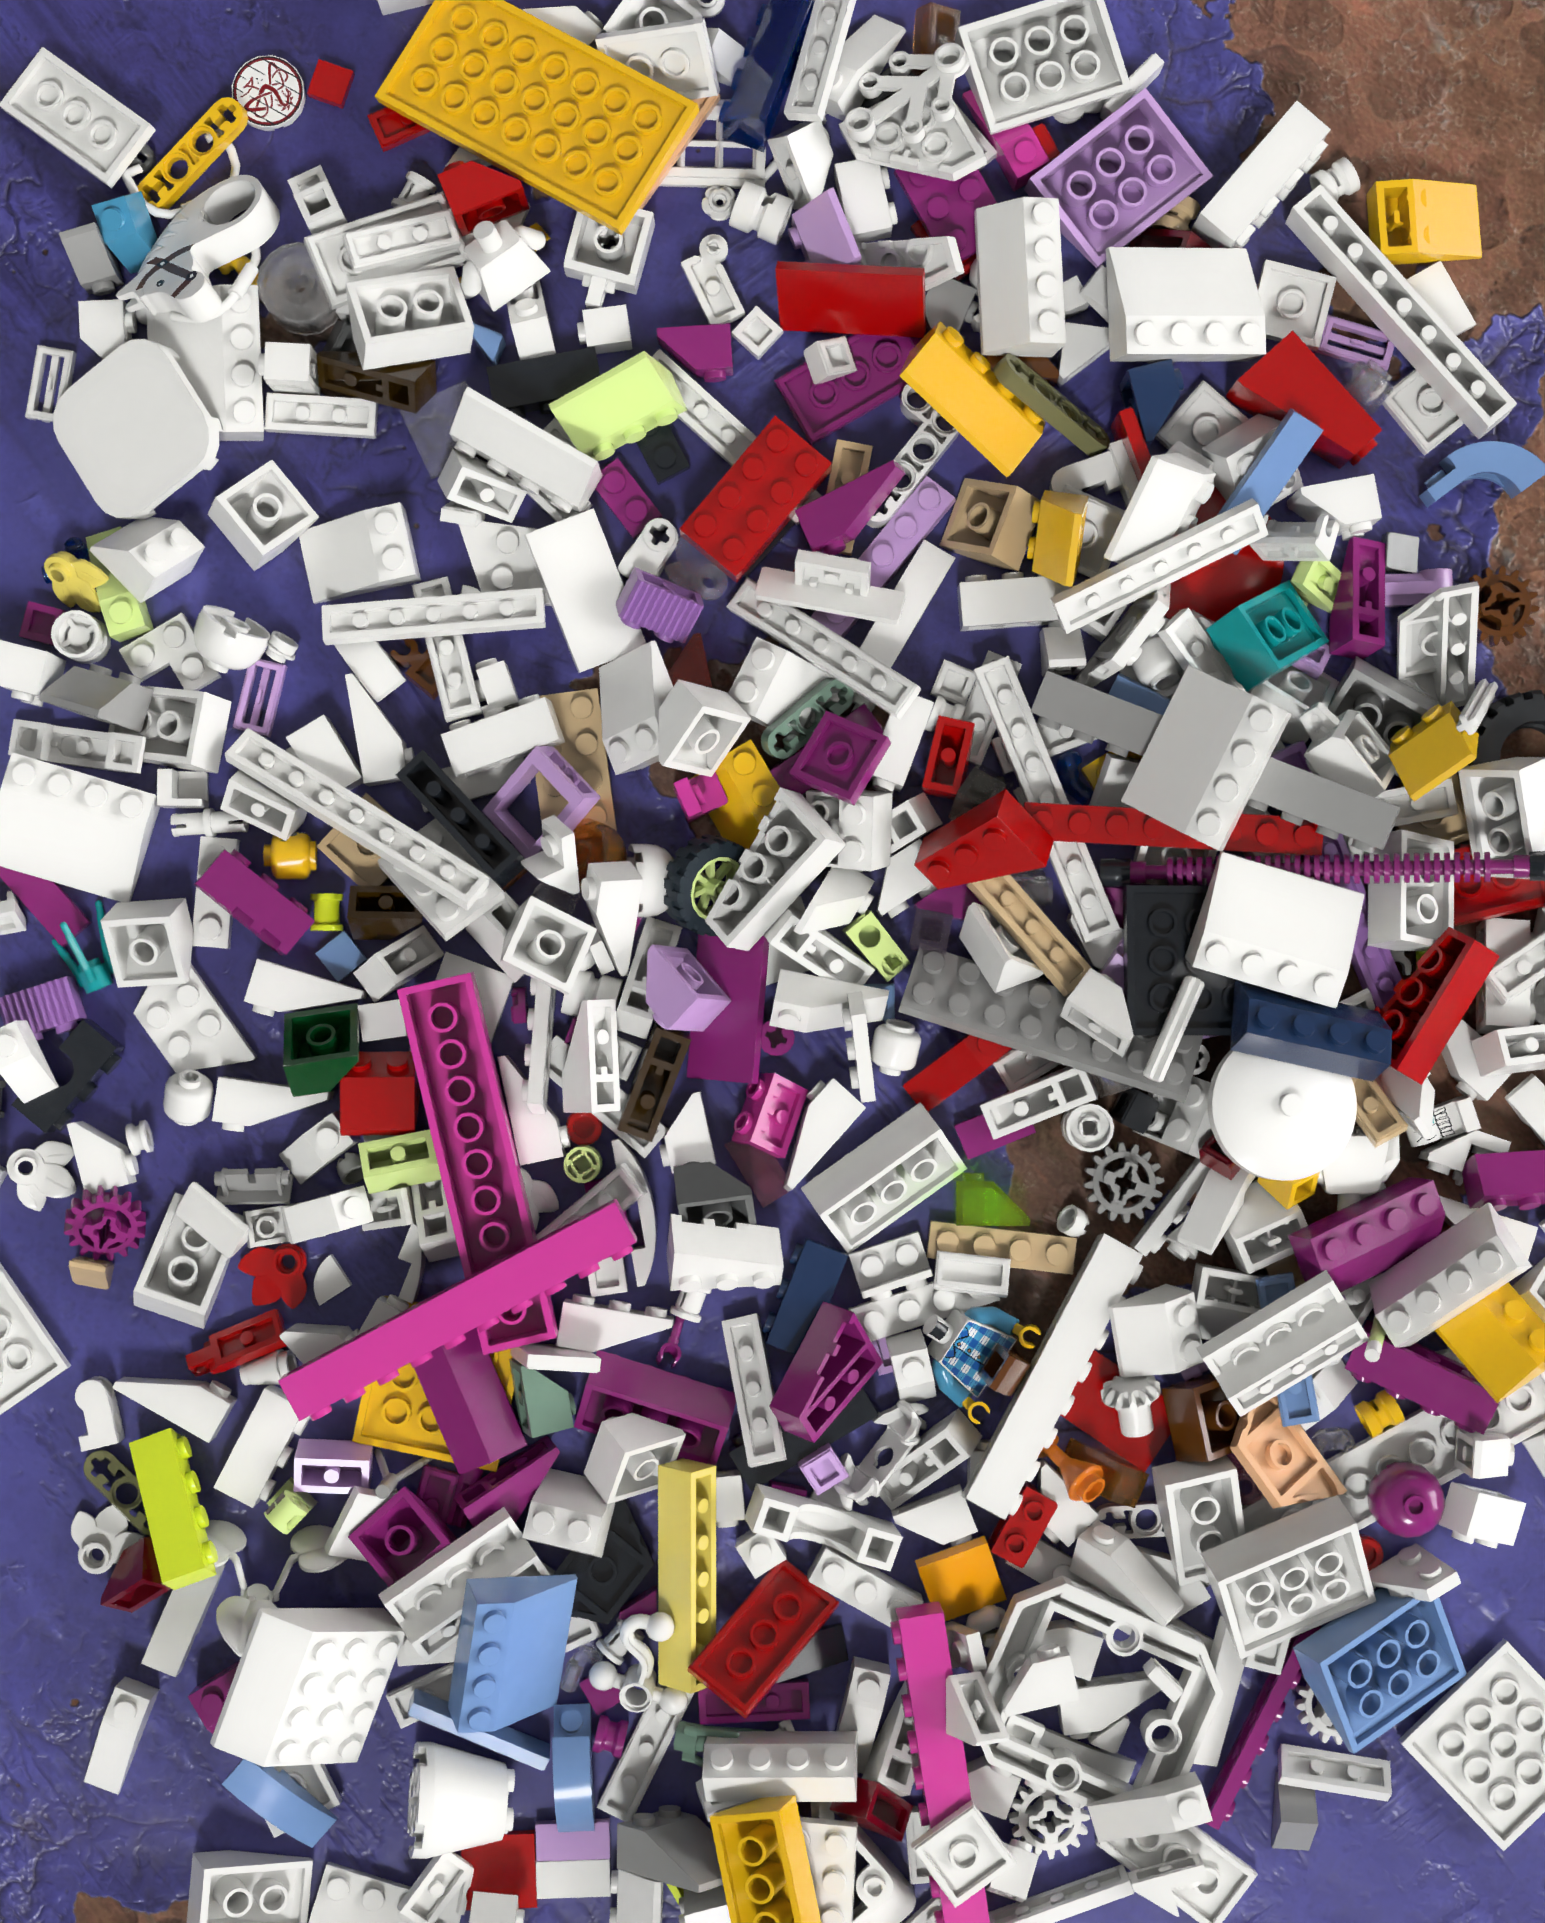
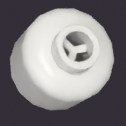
M1155 634L1151 637L1148 635L1140 646L1143 649L1142 653L1132 664V667L1142 685L1153 688L1155 691H1162L1174 686L1180 680L1183 669L1160 636Z
M887 1019L886 1024H881L875 1029L870 1054L871 1060L880 1066V1072L891 1076H900L901 1071L914 1068L921 1045V1037L915 1031V1026L907 1021Z
M184 1070L175 1073L168 1078L165 1084L164 1112L174 1122L183 1126H192L203 1121L212 1110L214 1092L212 1082L208 1077L195 1070Z

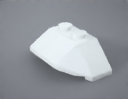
M1477 581L1439 588L1398 616L1397 678L1443 706L1450 701L1456 707L1465 706L1475 690L1479 584Z

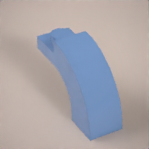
M1499 441L1473 443L1455 450L1439 462L1443 470H1440L1424 482L1428 489L1419 495V498L1428 508L1460 483L1472 479H1484L1499 485L1512 499L1545 475V463L1530 451L1511 443Z
M591 1704L554 1705L552 1759L558 1832L595 1831Z

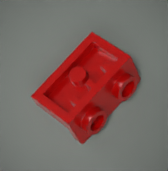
M1025 1481L1019 1493L1023 1496V1500L1017 1512L1013 1516L1008 1514L1006 1520L1000 1518L987 1541L992 1553L1019 1568L1025 1567L1058 1507L1054 1500L1038 1492L1035 1485Z

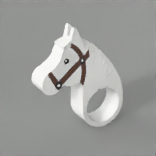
M250 175L233 176L208 188L188 203L168 224L152 246L151 251L147 254L138 275L118 291L116 297L119 300L131 299L125 307L128 312L147 308L153 315L158 312L176 311L195 322L211 318L221 308L222 301L211 285L209 274L213 270L263 245L278 227L280 212L260 181ZM246 210L241 216L229 222L234 216Z

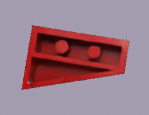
M1005 789L924 837L914 866L940 890L1044 868L1047 866L1054 839Z

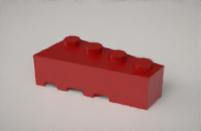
M1448 927L1417 961L1418 969L1410 978L1405 980L1402 978L1393 988L1396 992L1382 1009L1378 1006L1374 1009V1011H1378L1392 1029L1391 1065L1389 1067L1417 1083L1423 1084L1500 957L1477 940L1451 927Z

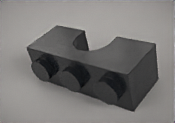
M83 1019L59 1047L73 1062L74 1073L71 1080L66 1085L59 1086L27 1103H23L17 1097L11 1104L44 1133L55 1132L57 1129L59 1131L64 1130L67 1124L75 1117L72 1110L80 1101L86 1103L95 1094L99 1087L95 1083L103 1073L109 1075L122 1061L119 1054L125 1047L92 1019Z

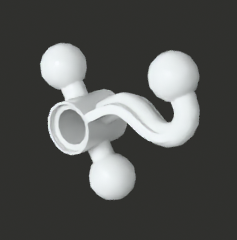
M656 1612L651 1616L641 1613L631 1615L624 1620L620 1627V1639L626 1649L638 1659L639 1664L629 1667L625 1675L617 1673L615 1666L610 1662H597L589 1671L591 1685L597 1690L602 1691L609 1690L612 1687L620 1689V1703L630 1712H643L654 1701L659 1703L661 1709L669 1715L682 1713L688 1704L686 1692L670 1687L663 1689L656 1686L657 1675L653 1670V1654L650 1648L634 1634L637 1629H645L652 1640L657 1642L666 1641L674 1633L675 1625L672 1617L665 1612ZM633 1686L640 1687V1688H642L643 1690L636 1689V1688L633 1687Z

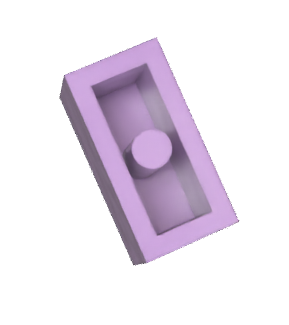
M299 1438L294 1457L293 1492L351 1494L354 1486L370 1488L373 1469V1446L352 1442L351 1440Z

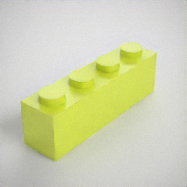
M168 1428L130 1442L129 1447L162 1584L177 1590L217 1575L214 1563L218 1561V1555L211 1540L208 1541L205 1528L209 1526V1519L205 1508L199 1505L197 1492H200L201 1487L195 1471L190 1469L188 1458L192 1457V1450L188 1439L172 1428Z

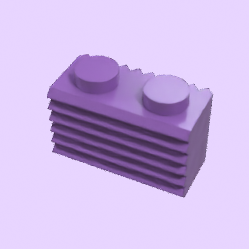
M636 567L632 569V573L629 575V579L626 581L619 599L616 601L618 616L625 625L633 629L645 627L648 630L654 631V635L665 642L673 643L675 640L682 644L686 642L704 607L701 594Z
M72 976L61 977L0 997V1014L4 1026L15 1020H27L37 1042L44 1039L43 1032L56 1029L57 1034L66 1033L78 1026L77 1021L87 1018L76 980Z

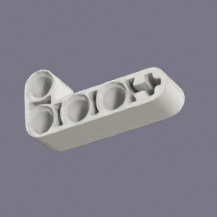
M908 384L904 387L901 394L900 409L903 415L919 428L894 458V461L903 467L905 474L910 479V484L905 488L895 487L888 495L889 499L884 506V514L878 512L866 524L872 528H881L887 525L959 435L955 428L943 431L937 426L936 419L941 415L928 403L921 408L912 407L908 403L907 397L917 392ZM919 444H926L932 449L933 455L926 460L919 459L914 455L913 448Z

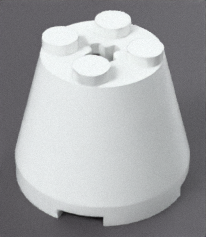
M434 1742L415 1743L413 1759H419V1763L416 1764V1767H413L412 1776L410 1775L407 1833H409V1836L415 1837L414 1845L409 1846L408 1853L410 1859H427L501 1841L504 1834L512 1831L514 1810L513 1808H507L509 1792H513L515 1786L514 1769H507L504 1762Z

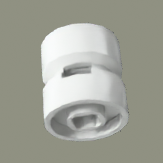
M746 180L734 204L729 226L745 233L755 230L758 238L778 245L789 221L794 200L776 192L769 196L766 193V188Z
M70 610L62 613L52 626L51 638L54 647L61 654L81 664L99 662L107 655L111 647V637L107 627L100 620L83 611Z
M579 971L570 994H564L561 1013L578 1017L582 1000L616 999L617 1009L623 980L607 975L597 979L592 971Z
M1091 1103L1080 1105L1066 1111L1061 1120L1062 1136L1067 1143L1081 1151L1094 1152L1101 1150L1108 1145L1113 1137L1114 1124L1112 1117L1107 1110L1099 1105Z

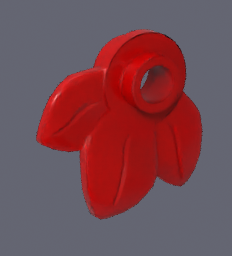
M285 1243L276 1249L258 1247L247 1253L239 1262V1270L248 1275L255 1276L252 1287L253 1305H267L282 1298L287 1306L294 1309L305 1298L307 1283L303 1273L307 1267V1256L300 1246ZM285 1255H292L295 1258L293 1268H288L284 1265L283 1258Z

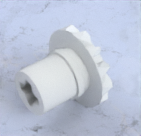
M1115 1376L1113 1381H1107L1103 1384V1389L1100 1391L1102 1401L1105 1405L1117 1410L1121 1433L1124 1436L1142 1437L1153 1431L1154 1425L1150 1405L1161 1394L1160 1382L1156 1381L1155 1376L1127 1378Z

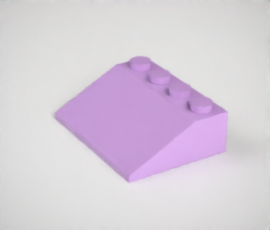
M1144 88L1029 178L1024 190L1029 197L1059 198L1060 233L1097 268L1106 261V248L1124 247L1210 180L1213 175L1149 91Z

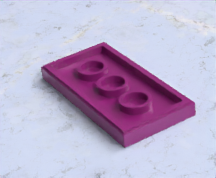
M854 334L847 338V342L857 368L856 372L821 384H814L805 362L774 380V384L809 444H815L901 394L907 383L899 375L909 352L920 342L919 338Z
M698 934L696 959L730 998L731 1002L703 1032L690 1031L691 1042L689 1045L687 1078L758 1084L769 942L765 936H762L749 951L727 947L718 936H709L707 934L702 936Z

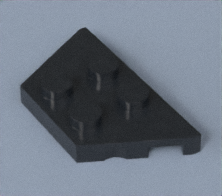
M625 1499L615 1502L602 1558L571 1551L553 1573V1575L576 1574L577 1576L571 1617L609 1624L655 1564Z

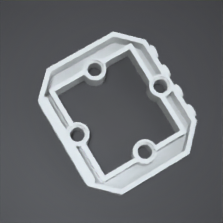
M1063 1575L1014 1594L986 1656L987 1669L980 1670L1004 1725L1008 1717L1005 1716L1001 1699L1014 1680V1673L1017 1667L1024 1664L1029 1654L1037 1652V1648L1041 1643L1054 1611L1101 1631L1108 1647L1116 1655L1123 1657L1131 1656L1138 1652L1139 1649H1142L1183 1667V1672L1178 1681L1183 1689V1694L1175 1703L1170 1699L1166 1710H1151L1141 1719V1735L1149 1750L1133 1785L1079 1762L1074 1752L1068 1748L1057 1747L1050 1749L1040 1744L1035 1748L1028 1742L1010 1735L1008 1741L1000 1742V1744L1032 1757L1031 1763L997 1749L995 1743L981 1745L987 1762L991 1764L990 1768L1004 1777L1010 1778L1012 1774L1025 1779L1024 1783L1038 1792L1045 1793L1046 1789L1060 1794L1059 1799L1076 1808H1079L1081 1804L1087 1806L1088 1803L1189 1773L1224 1694L1206 1647L1199 1635L1170 1622L1163 1627L1123 1602ZM1120 1626H1128L1132 1630L1129 1638L1124 1641H1117L1113 1638L1115 1630ZM1160 1725L1170 1727L1169 1733L1165 1738L1155 1739L1152 1737V1732L1156 1727ZM1060 1764H1068L1072 1767L1069 1775L1062 1778L1053 1775L1054 1769Z

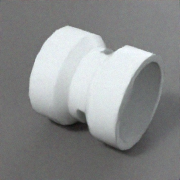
M1345 157L1333 162L1330 169L1326 171L1319 170L1310 176L1312 191L1321 184L1336 202H1338L1340 196L1344 194L1350 196L1360 189L1358 174L1351 162Z

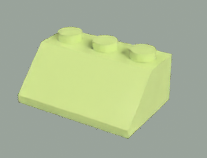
M645 351L548 404L576 449L596 461L609 458L614 454L615 449L626 443L640 441L646 436V432L657 426L671 424L678 418L679 414L687 410L671 371Z

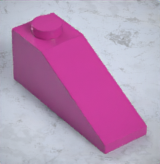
M972 90L962 94V98L981 133L998 152L996 160L1013 191L1025 186L1029 178L1050 162L1031 126L1024 124L990 135Z

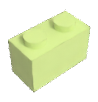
M430 1129L358 1143L363 1178L369 1194L442 1180Z

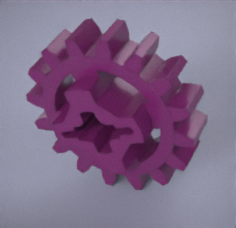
M102 1185L97 1187L96 1194H92L87 1189L83 1190L82 1200L73 1198L71 1200V1209H66L64 1234L70 1235L69 1245L76 1246L80 1244V1255H84L88 1251L93 1252V1260H98L101 1254H106L108 1260L113 1261L114 1253L119 1252L124 1257L128 1256V1246L137 1249L139 1247V1239L145 1237L146 1212L141 1211L142 1202L140 1200L131 1202L132 1193L130 1191H127L122 1196L119 1195L117 1186H113L110 1192H105Z

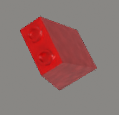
M1293 330L1245 372L1225 396L1231 403L1252 416L1262 414L1282 421L1290 408L1323 429V432L1310 451L1338 469L1342 468L1348 461L1352 466H1355L1378 445L1374 438L1382 431L1380 426Z

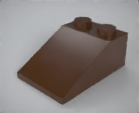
M1213 1373L1162 1388L1176 1461L1210 1462L1233 1453L1230 1445L1240 1416L1226 1397Z

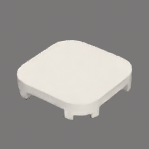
M132 339L117 347L63 393L57 401L53 413V429L58 442L93 499L105 513L122 519H147L157 514L154 508L203 469L211 470L219 461V459L215 458L219 448V432H224L219 419L210 416L178 365L177 360L180 357L170 347L146 339Z

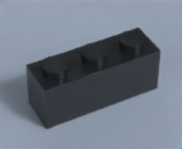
M595 346L486 367L492 401L521 418H525L527 412L540 410L541 414H552L548 404L601 375Z

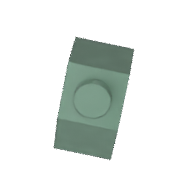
M509 1359L519 1423L522 1431L531 1438L573 1428L572 1415L576 1414V1405L572 1394L535 1369H527L516 1359Z

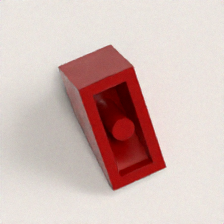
M938 716L922 784L925 794L961 801L969 767L975 723Z

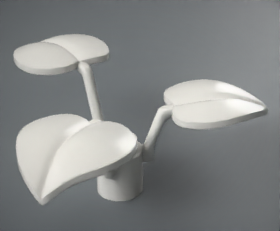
M209 1520V1526L205 1528L208 1541L211 1540L218 1555V1561L214 1565L219 1567L225 1564L228 1559L232 1560L241 1588V1596H231L221 1602L217 1608L216 1622L223 1639L239 1657L242 1656L259 1608H277L273 1602L279 1601V1593L295 1562L298 1561L300 1568L305 1572L319 1573L330 1570L348 1559L327 1555L324 1549L333 1528L313 1525L299 1530L290 1542L291 1550L295 1554L289 1556L273 1591H270L266 1585L259 1583L247 1587L240 1558L236 1554L246 1546L247 1539L244 1532L230 1522Z

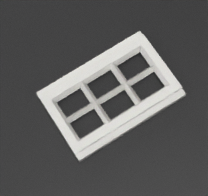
M720 99L706 119L716 120V140L692 139L688 144L691 147H716L715 167L685 166L684 150L677 160V166L671 168L659 185L663 187L710 188L711 186L718 185L719 187L728 186L734 189H741L746 180L751 181L753 179L765 188L767 101ZM724 120L754 121L753 141L724 140ZM723 147L753 148L752 168L723 167Z

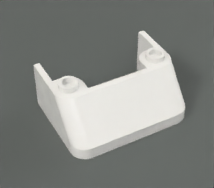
M858 1826L857 1851L869 1864L860 1871L856 1878V1892L863 1902L853 1910L852 1923H900L915 1907L916 1897L914 1888L861 1827Z

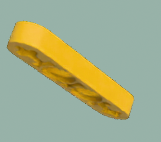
M229 97L216 101L139 183L137 188L142 192L145 200L157 208L169 210L245 129L248 122V114L245 108L238 101ZM227 109L233 112V115L236 117L233 123L227 121L223 115ZM213 123L224 132L221 137L219 133L210 127ZM202 134H211L213 137L211 149L203 153L198 152L196 149L198 137ZM179 160L186 161L188 165L186 175L181 179H174L171 176L172 165ZM162 177L174 186L171 190L160 181ZM152 189L158 192V196L161 198L157 203L150 201L151 197L148 193Z

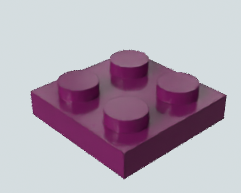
M826 711L789 774L796 781L855 806L890 747L891 741L881 733Z

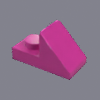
M716 772L712 777L699 775L689 780L686 777L673 783L674 792L688 823L699 819L728 802Z

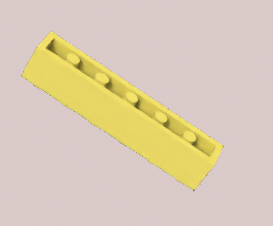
M683 1458L658 1465V1612H665L670 1615L675 1625L672 1636L666 1641L658 1642V1684L690 1694L707 1688L688 1672V1667L716 1635V1466Z

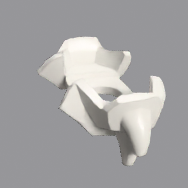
M900 1400L893 1407L881 1413L878 1412V1416L873 1418L872 1421L876 1424L887 1425V1430L860 1465L854 1466L849 1453H844L841 1456L840 1460L847 1470L849 1477L834 1485V1488L839 1493L841 1503L847 1511L850 1512L852 1510L853 1500L860 1506L868 1505L867 1497L872 1495L877 1498L880 1496L881 1488L914 1445H918L922 1439L918 1435L919 1429L925 1430L927 1425L926 1421L919 1417V1415L928 1412V1407L923 1404L908 1403ZM891 1448L893 1450L891 1462L877 1469L879 1454L884 1449Z

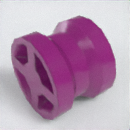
M767 1021L762 1028L761 1048L769 1055L779 1056L785 1054L794 1044L795 1036L793 1030L769 1026L770 1021Z
M600 1714L592 1752L600 1753L604 1750L611 1752L613 1757L621 1758L629 1721L622 1719L619 1722L610 1721L608 1716Z

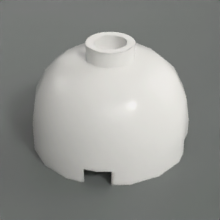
M205 605L196 619L194 641L199 653L208 659L207 666L215 671L227 673L229 669H246L259 661L267 648L270 633L250 618L246 617L245 622L235 618L234 611L218 606Z
M630 844L628 850L634 852V858H627L626 861H631L643 878L637 917L657 916L668 909V906L664 904V896L666 895L664 878H667L668 874L666 870L669 861L673 862L674 858L666 849L657 845Z

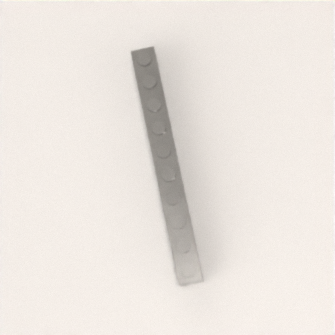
M1046 671L1030 711L1040 716L1037 723L1058 731L1060 724L1074 729L1072 737L1090 744L1093 743L1094 738H1098L1108 742L1105 750L1123 757H1127L1129 751L1143 757L1163 717L1161 714L1050 671ZM1272 757L1269 758L1246 804L1263 812H1266L1268 805L1282 811L1281 819L1299 826L1302 825L1303 820L1318 825L1315 832L1337 840L1339 833L1353 838L1352 847L1373 854L1375 847L1384 850L1401 809L1396 805Z

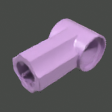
M1436 568L1422 570L1419 573L1385 574V607L1414 606L1439 588L1453 586L1452 569Z

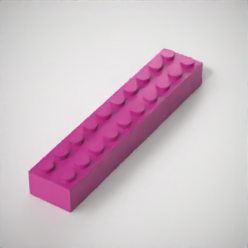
M474 972L397 989L465 1278L537 1240ZM542 1292L532 1297L533 1304L523 1311L513 1314L510 1309L497 1316L500 1322L482 1332H479L477 1328L483 1355L557 1338L559 1330L551 1296L547 1297L545 1292Z

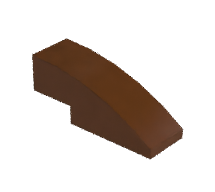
M997 1343L978 1375L994 1391L1012 1396L1032 1363L1013 1349L1009 1350Z

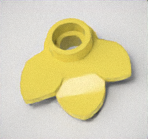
M59 551L49 555L44 562V569L52 581V589L57 598L70 608L77 604L80 608L89 612H102L95 588L105 584L109 580V576L85 559H77L69 552Z

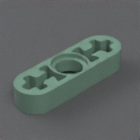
M833 677L824 679L764 730L761 736L763 750L768 755L779 759L791 757L808 742L825 714V710L839 716L849 708L854 698L853 690ZM832 687L841 689L837 694L840 699L838 702L827 701L832 697L830 690ZM816 700L824 702L825 704L821 706L818 703H816ZM811 707L815 712V722L809 728H803L799 721L800 714L805 708ZM794 729L796 732L799 733V736L792 733H788ZM776 734L787 735L783 739V744L785 745L783 749L774 747L777 743Z

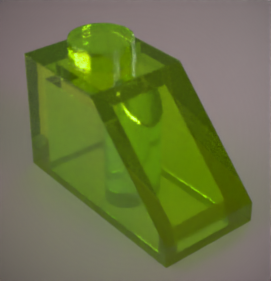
M962 1172V1179H954V1224L956 1226H1030V1218L994 1181L984 1179L983 1172Z

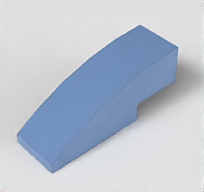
M242 1759L221 1784L258 1815L311 1848L314 1847L338 1819L283 1769L278 1772L273 1766L262 1767Z

